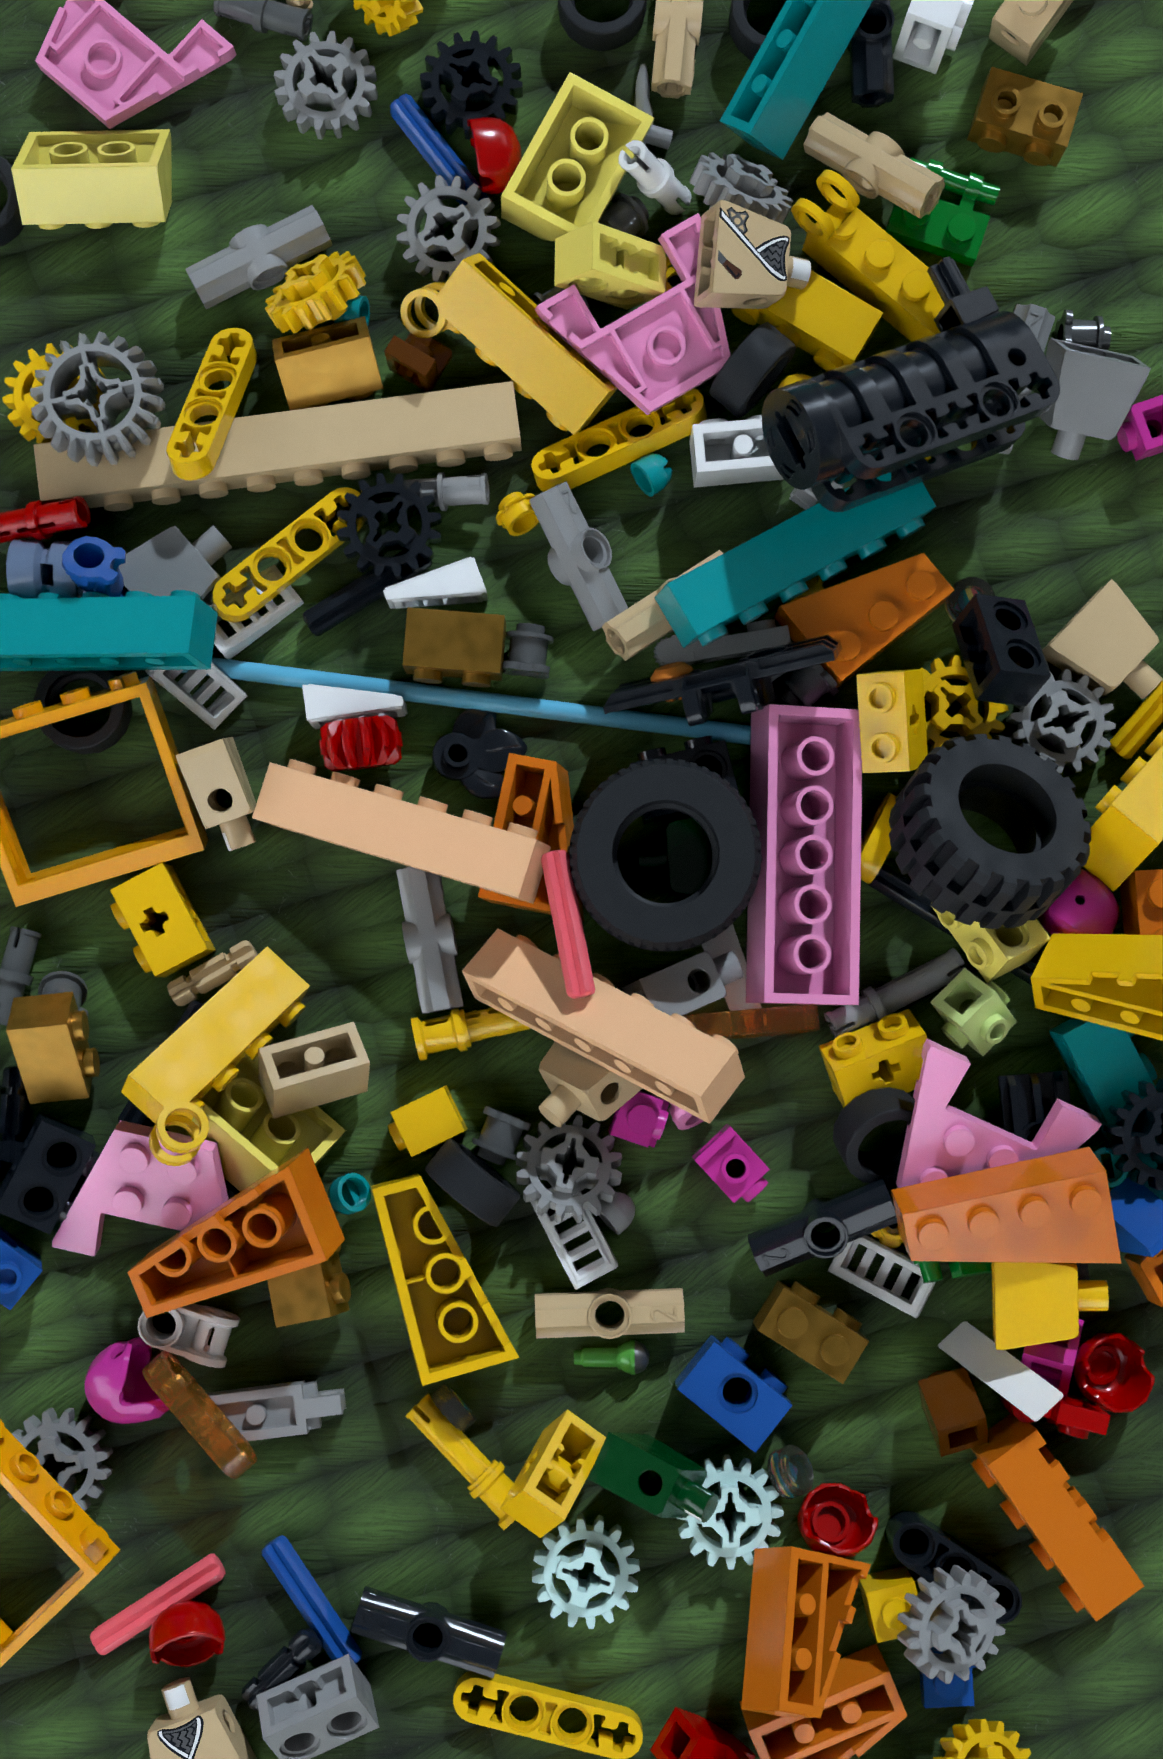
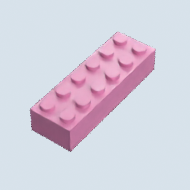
M768 704L762 710L751 713L749 808L752 811L753 818L756 820V826L760 833L762 862L758 883L748 903L746 1003L859 1005L862 758L859 710Z

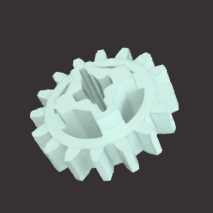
M724 1455L722 1467L715 1468L708 1458L704 1460L707 1476L702 1487L707 1489L718 1482V1487L713 1491L719 1498L716 1510L705 1523L691 1515H688L687 1518H677L688 1520V1522L678 1528L681 1539L694 1537L689 1546L690 1552L695 1556L705 1549L707 1551V1563L712 1567L717 1562L719 1556L725 1557L729 1570L734 1569L736 1557L743 1556L749 1566L753 1565L752 1551L756 1548H769L765 1539L767 1535L773 1537L780 1536V1528L772 1519L784 1516V1511L781 1505L770 1503L780 1495L776 1485L763 1486L769 1477L763 1468L751 1474V1462L747 1458L741 1461L739 1467H733L730 1456ZM738 1481L750 1486L760 1499L746 1497L739 1491ZM728 1493H730L732 1502L737 1510L733 1512L729 1531L721 1514L725 1510V1503H728ZM698 1524H702V1527H712L719 1534L720 1542L708 1537ZM750 1526H757L748 1537L740 1541V1537Z
M583 1513L577 1515L576 1526L570 1528L564 1520L558 1525L559 1535L557 1537L549 1532L543 1536L542 1541L548 1550H535L533 1561L544 1567L532 1571V1582L545 1584L539 1589L537 1599L539 1603L550 1599L553 1601L550 1608V1616L552 1618L557 1617L564 1611L568 1613L569 1627H574L578 1617H585L588 1628L594 1629L595 1616L602 1614L609 1624L614 1622L612 1608L615 1605L627 1611L629 1599L624 1592L638 1591V1581L629 1576V1574L640 1571L639 1559L627 1558L635 1550L632 1539L619 1542L622 1534L620 1525L616 1524L609 1531L605 1530L604 1519L601 1515L597 1516L593 1525H586ZM584 1539L583 1543L571 1550L564 1549L566 1545ZM603 1545L613 1552L618 1561L619 1568H616L615 1564L606 1561L602 1554ZM585 1562L592 1563L594 1565V1572H590L587 1579L579 1578L578 1570L584 1567ZM553 1574H556V1578L565 1580L570 1590L568 1597L556 1585ZM601 1592L608 1593L599 1600L588 1602L590 1598Z

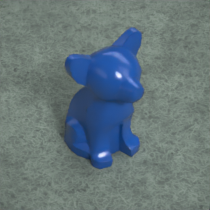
M89 536L75 539L68 545L62 554V567L78 587L86 592H99L110 597L126 596L127 591L123 589L124 581L119 569V565L126 563V552L124 549L112 547L105 540Z

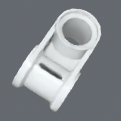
M193 1303L168 1311L175 1319L176 1328L174 1332L166 1334L159 1332L154 1327L153 1316L146 1318L144 1311L138 1321V1331L145 1344L183 1356L201 1365L214 1368L225 1367L227 1358L224 1356V1352L232 1328L238 1327L240 1318L237 1315L215 1307L201 1306ZM214 1328L215 1331L211 1343L208 1345L212 1329Z

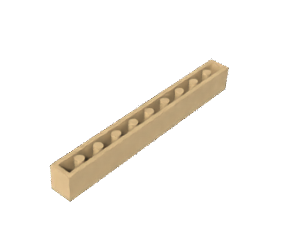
M513 381L234 418L215 467L211 473L198 480L180 479L172 470L166 449L175 426L145 430L151 439L150 445H144L137 440L132 444L136 450L135 458H130L124 450L118 452L119 459L117 465H111L104 454L99 465L96 467L88 463L86 455L79 462L72 461L67 455V450L59 453L51 446V442L33 445L41 502L52 503L81 496L85 499L89 508L104 506V509L108 511L128 510L133 508V502L152 500V503L157 505H169L180 502L181 496L199 494L201 498L206 499L220 498L228 495V490L246 487L250 492H266L275 489L276 483L294 481L298 486H312L322 483L323 477L342 475V478L347 480H357L370 476V471L390 469L391 473H409L417 470L419 464L437 462V465L440 467H454L464 464L466 462L465 458L484 456L485 460L500 461L512 457L513 452L522 451ZM213 421L200 422L194 424L206 425L212 423ZM194 443V445H195V451H194V452H199V451H198V448H197V444Z

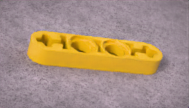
M228 328L221 330L210 341L167 444L166 452L172 470L180 479L198 480L204 478L211 473L216 465L257 362L251 334L245 329ZM227 356H230L231 363L228 362ZM219 381L231 382L228 387L221 390L208 389L210 385ZM206 415L217 416L216 420L206 425L194 424L200 417ZM194 443L197 444V448H198V451H199V452H194V451H195V445H194Z
M693 388L649 415H646L639 407L635 406L575 435L545 447L537 452L531 464L538 488L544 492L567 481L570 489H573L691 435L692 425L699 424L707 419L702 394ZM685 408L688 413L683 414L681 409ZM661 417H664L665 424L663 425L661 424ZM643 424L653 427L650 433L642 437H634L629 434L638 425ZM605 444L610 446L609 450L601 456L591 457L586 455L589 448L594 445ZM576 456H578L579 459L578 464H575L573 458ZM557 467L559 471L552 473L550 469Z
M349 487L337 488L331 491L221 577L215 584L212 593L213 608L218 613V616L232 623L248 619L342 545L345 541H339L337 535L333 537L326 523L335 516L337 503H340L343 507L349 506L344 497L346 493L354 494L357 497L360 493ZM319 515L322 516L323 521L318 518ZM360 518L358 521L357 532L364 524L363 520H361ZM337 520L333 524L332 532L337 534L336 531L347 527V524ZM302 529L315 530L322 538V545L313 552L303 551L297 546L295 535ZM270 557L279 559L285 566V575L277 581L264 579L258 572V564L263 559ZM249 573L254 586L263 593L258 595L256 588L252 587L243 596L244 607L239 608L236 604H231L228 607L225 606V590L230 589L233 593L242 590L247 586L248 578L243 575Z
M469 1671L458 1679L453 1695L455 1711L461 1719L472 1724L611 1759L631 1758L639 1751L643 1743L641 1720L634 1710L626 1706L495 1674L494 1678ZM474 1685L483 1687L484 1697L497 1700L498 1690L506 1691L502 1702V1715L494 1713L496 1702L481 1700L478 1707H472L469 1705V1697L462 1693H471ZM520 1696H528L534 1699L539 1710L533 1719L520 1721L511 1714L510 1705L512 1701ZM576 1708L582 1711L587 1719L585 1727L576 1733L564 1731L558 1723V1718L564 1710ZM594 1715H602L601 1727L612 1730L617 1729L619 1722L627 1723L628 1733L632 1734L633 1737L625 1736L622 1744L613 1742L612 1732L598 1728V1739L591 1738L594 1732Z

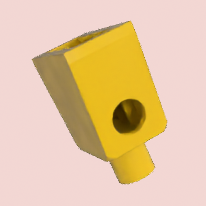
M991 1262L993 1337L996 1350H1007L1074 1339L1079 1336V1311H1108L1109 1309L1107 1280H1078L1076 1263Z

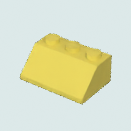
M569 72L501 195V218L547 241H555L556 238L591 221L599 223L627 172L619 164L620 151H625L633 159L635 155L625 145L633 140L643 142L654 122V117Z
M170 129L29 132L11 168L22 225H38L41 229L53 230L61 228L66 224H85L88 228L101 229L109 227L113 223H132L135 227L149 228L158 225L160 222H166L172 204Z
M246 1055L235 1066L240 1071L227 1087L219 1093L212 1088L201 1098L205 1103L202 1110L209 1121V1132L205 1140L218 1143L224 1178L240 1192L307 1147L315 1166H317L346 1131L318 1106L273 1119L259 1080L258 1056L252 1060ZM194 1117V1118L192 1119V1121H193V1122L198 1126V1128H199V1124H198L197 1120H196L195 1117ZM170 1125L166 1127L170 1132L191 1136L181 1126Z

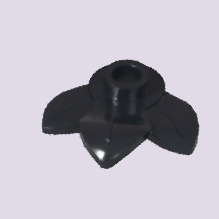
M468 709L456 718L452 733L442 736L436 742L432 751L433 766L442 777L452 781H460L465 789L475 797L482 799L499 798L504 779L501 773L506 769L509 753L525 755L527 745L516 734L504 729H496L497 714L495 712ZM451 749L461 750L465 755V760L454 762L450 759L448 751Z

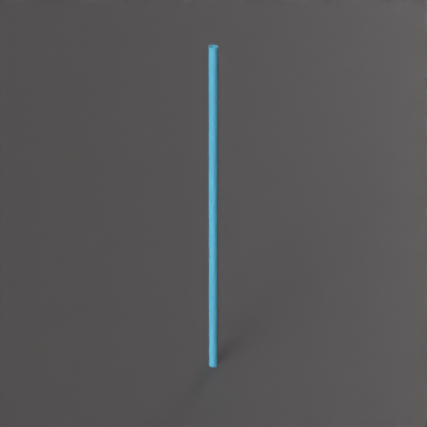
M212 657L214 665L230 679L299 688H302V685L314 684L402 696L404 701L477 709L495 713L691 738L712 736V739L715 741L725 740L731 743L751 745V726L707 720L704 724L690 727L686 717L631 710H621L605 714L603 707ZM183 670L181 673H187L189 670Z

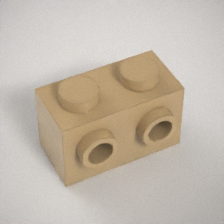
M354 1022L258 1048L259 1080L273 1119L368 1091L370 1061Z

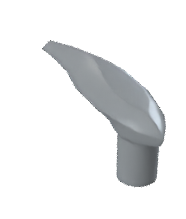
M644 63L640 65L636 80L634 107L653 117L650 103L649 76L647 66ZM652 124L643 143L668 150L673 131Z

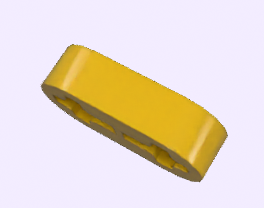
M888 793L881 802L861 840V880L868 884L874 880L891 850L889 833L892 829L890 828L889 818L897 798L892 793Z

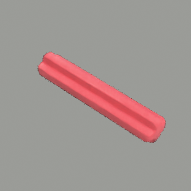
M565 850L550 851L542 855L541 863L566 993L573 999L583 998L595 993V985L576 888L570 869V858Z
M214 1553L207 1555L96 1627L90 1634V1640L96 1651L100 1655H107L153 1625L157 1616L171 1604L190 1601L221 1581L226 1571L220 1559Z

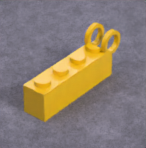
M824 170L817 178L816 183L821 194L832 204L829 209L824 212L815 203L805 198L798 199L791 208L794 219L807 232L802 250L857 297L882 311V318L911 342L939 334L940 331L934 318L943 309L945 304L927 272L929 267L857 208L860 204V198L854 187L843 176L832 170ZM830 184L838 188L846 199L841 197ZM806 213L809 214L812 218H814L817 222H812L806 215Z
M480 253L463 259L446 283L433 282L408 293L402 301L400 309L401 319L405 328L411 334L419 338H431L448 329L456 334H463L476 346L475 352L484 362L494 367L498 366L513 381L514 389L522 396L537 401L547 411L546 415L551 423L563 431H570L575 435L588 426L618 389L542 321L535 312L537 305ZM426 297L431 299L437 306L439 312L438 322L430 319L425 311ZM414 300L416 316L427 329L420 328L412 319L411 305Z
M667 256L666 291L673 288L668 280L678 275L673 266L669 267L672 264ZM812 270L809 281L804 289L787 286L784 297L768 308H732L733 314L747 324L755 325L758 323L761 325L769 322L792 341L796 348L799 347L813 355L816 364L826 371L856 363L876 331L883 315L882 311Z
M268 946L140 1063L126 1079L121 1092L155 1123L149 1136V1147L154 1157L165 1165L182 1166L189 1163L197 1155L209 1132V1121L202 1110L205 1103L201 1098L212 1088L219 1093L227 1087L240 1071L235 1066L246 1055L254 1060L258 1056V1048L268 1046L273 1040L269 1033L279 1023L285 1028L290 1026L306 1008L301 1001L310 985ZM194 1117H195V1119L197 1120V1122H198V1124H199V1128H198V1126L192 1121V1119H193ZM178 1125L185 1128L191 1135L192 1141L181 1143L173 1140L167 1134L165 1127ZM159 1141L166 1149L172 1152L186 1154L180 1156L170 1155L163 1151V1149L159 1145Z

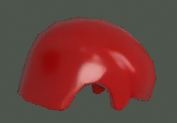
M482 117L468 119L467 125L471 127L473 134L470 143L476 151L477 167L480 174L479 181L482 186L481 190L488 194H499L505 190L522 158L521 146L512 126L498 118Z
M1105 1332L1094 1335L1079 1347L1074 1365L1075 1381L1082 1395L1100 1408L1113 1413L1133 1412L1147 1402L1155 1383L1154 1375L1150 1373L1144 1362V1349L1120 1333Z
M822 1483L804 1496L798 1513V1526L805 1543L812 1551L850 1559L864 1551L872 1543L878 1527V1518L871 1514L866 1496L863 1493L851 1490L848 1486L841 1483Z
M184 1601L171 1604L157 1616L149 1632V1648L152 1662L159 1664L161 1660L168 1665L190 1667L206 1662L214 1654L221 1655L224 1651L226 1638L220 1615L206 1603Z

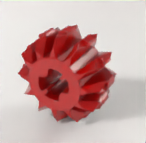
M388 715L328 722L320 728V754L323 755L325 768L331 771H350L396 764L402 759V735L398 729L397 720Z

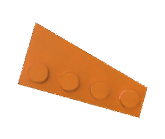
M307 1147L150 1251L128 1271L146 1318L327 1261L345 1241V1238L309 1148Z
M1090 1147L891 1189L899 1233L911 1261L1121 1264L1107 1173Z
M1011 1413L988 1430L989 1443L971 1448L977 1459L970 1463L988 1489L995 1484L998 1486L1006 1498L1005 1501L999 1504L1017 1530L1025 1525L1035 1541L1029 1545V1548L1046 1571L1053 1567L1057 1569L1065 1581L1058 1588L1076 1613L1084 1608L1097 1622L1144 1587V1584L1103 1527L1100 1528L1097 1525V1516L1087 1501L1073 1485L1070 1487L1067 1482L1070 1479L1069 1475L1061 1463L1046 1448L1045 1444L1047 1443L1032 1424L1019 1421Z

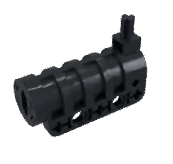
M950 256L942 258L938 264L930 266L927 270L945 304L943 309L934 318L940 331L939 334L915 340L899 348L887 350L859 362L827 371L819 376L775 389L767 395L762 409L763 436L774 466L783 479L794 488L800 490L811 488L821 506L829 511L844 512L1007 450L1022 436L1025 431L1026 421L1037 418L1045 413L1060 395L1058 379L1029 326L1012 312H999V307L987 286L970 291L954 259H951ZM1026 387L1029 390L1037 389L1040 395L1038 393L1026 395L1021 400L1018 397ZM971 443L970 451H963L957 448ZM891 472V481L877 479V477ZM854 476L857 480L846 492L842 488L834 489L831 485L833 480L836 484L848 482Z

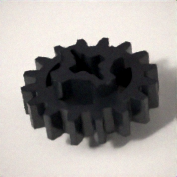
M473 31L470 41L464 42L461 35L457 32L454 33L453 46L448 47L442 41L437 43L438 58L426 56L425 64L428 72L420 73L421 88L425 90L422 92L424 107L431 108V118L435 124L446 119L445 125L448 134L452 135L458 127H461L464 130L465 139L470 140L472 130L467 125L468 119L491 117L506 122L505 112L517 115L518 101L515 98L523 97V82L519 81L521 78L520 63H512L513 56L510 47L498 51L496 36L492 35L485 44L480 42L479 32ZM493 68L500 74L503 80V87L499 85L498 79L492 76ZM441 84L445 85L446 92L451 94L450 103L442 95L440 90Z
M377 473L376 486L370 487L362 479L359 481L361 494L358 497L351 493L345 494V500L351 509L350 511L339 510L337 517L339 521L347 524V527L341 528L336 532L339 541H351L344 548L343 552L347 559L354 558L357 555L360 556L357 562V568L360 572L363 573L372 565L374 566L376 579L382 580L386 570H392L398 581L402 580V568L408 566L415 574L420 572L417 561L420 557L430 561L433 560L434 553L428 547V544L441 543L442 538L441 533L431 529V527L441 524L442 520L440 513H428L435 505V499L432 495L423 498L419 497L422 490L420 482L416 481L407 488L404 487L403 474L398 473L394 478L393 484L386 483L382 473ZM384 497H395L391 502L379 504L374 502ZM415 509L422 520L420 536L409 526V520L413 516ZM359 518L363 520L364 524L369 526L370 530L364 545L358 538L357 526ZM394 519H397L399 532L395 533L389 530L385 535H382L379 523L384 521L390 524ZM402 549L406 552L396 557H384L389 551Z
M1163 1079L1158 1080L1156 1088L1151 1082L1143 1080L1138 1082V1095L1128 1090L1121 1092L1123 1100L1126 1102L1123 1108L1110 1106L1109 1111L1117 1117L1116 1124L1104 1125L1103 1131L1115 1135V1141L1106 1145L1105 1148L1109 1153L1121 1155L1114 1166L1117 1170L1124 1173L1131 1171L1129 1180L1140 1185L1148 1181L1149 1187L1162 1190L1163 1133L1161 1125L1163 1126ZM1155 1136H1159L1160 1143L1155 1142ZM1150 1153L1151 1160L1157 1163V1167L1146 1165L1136 1154Z

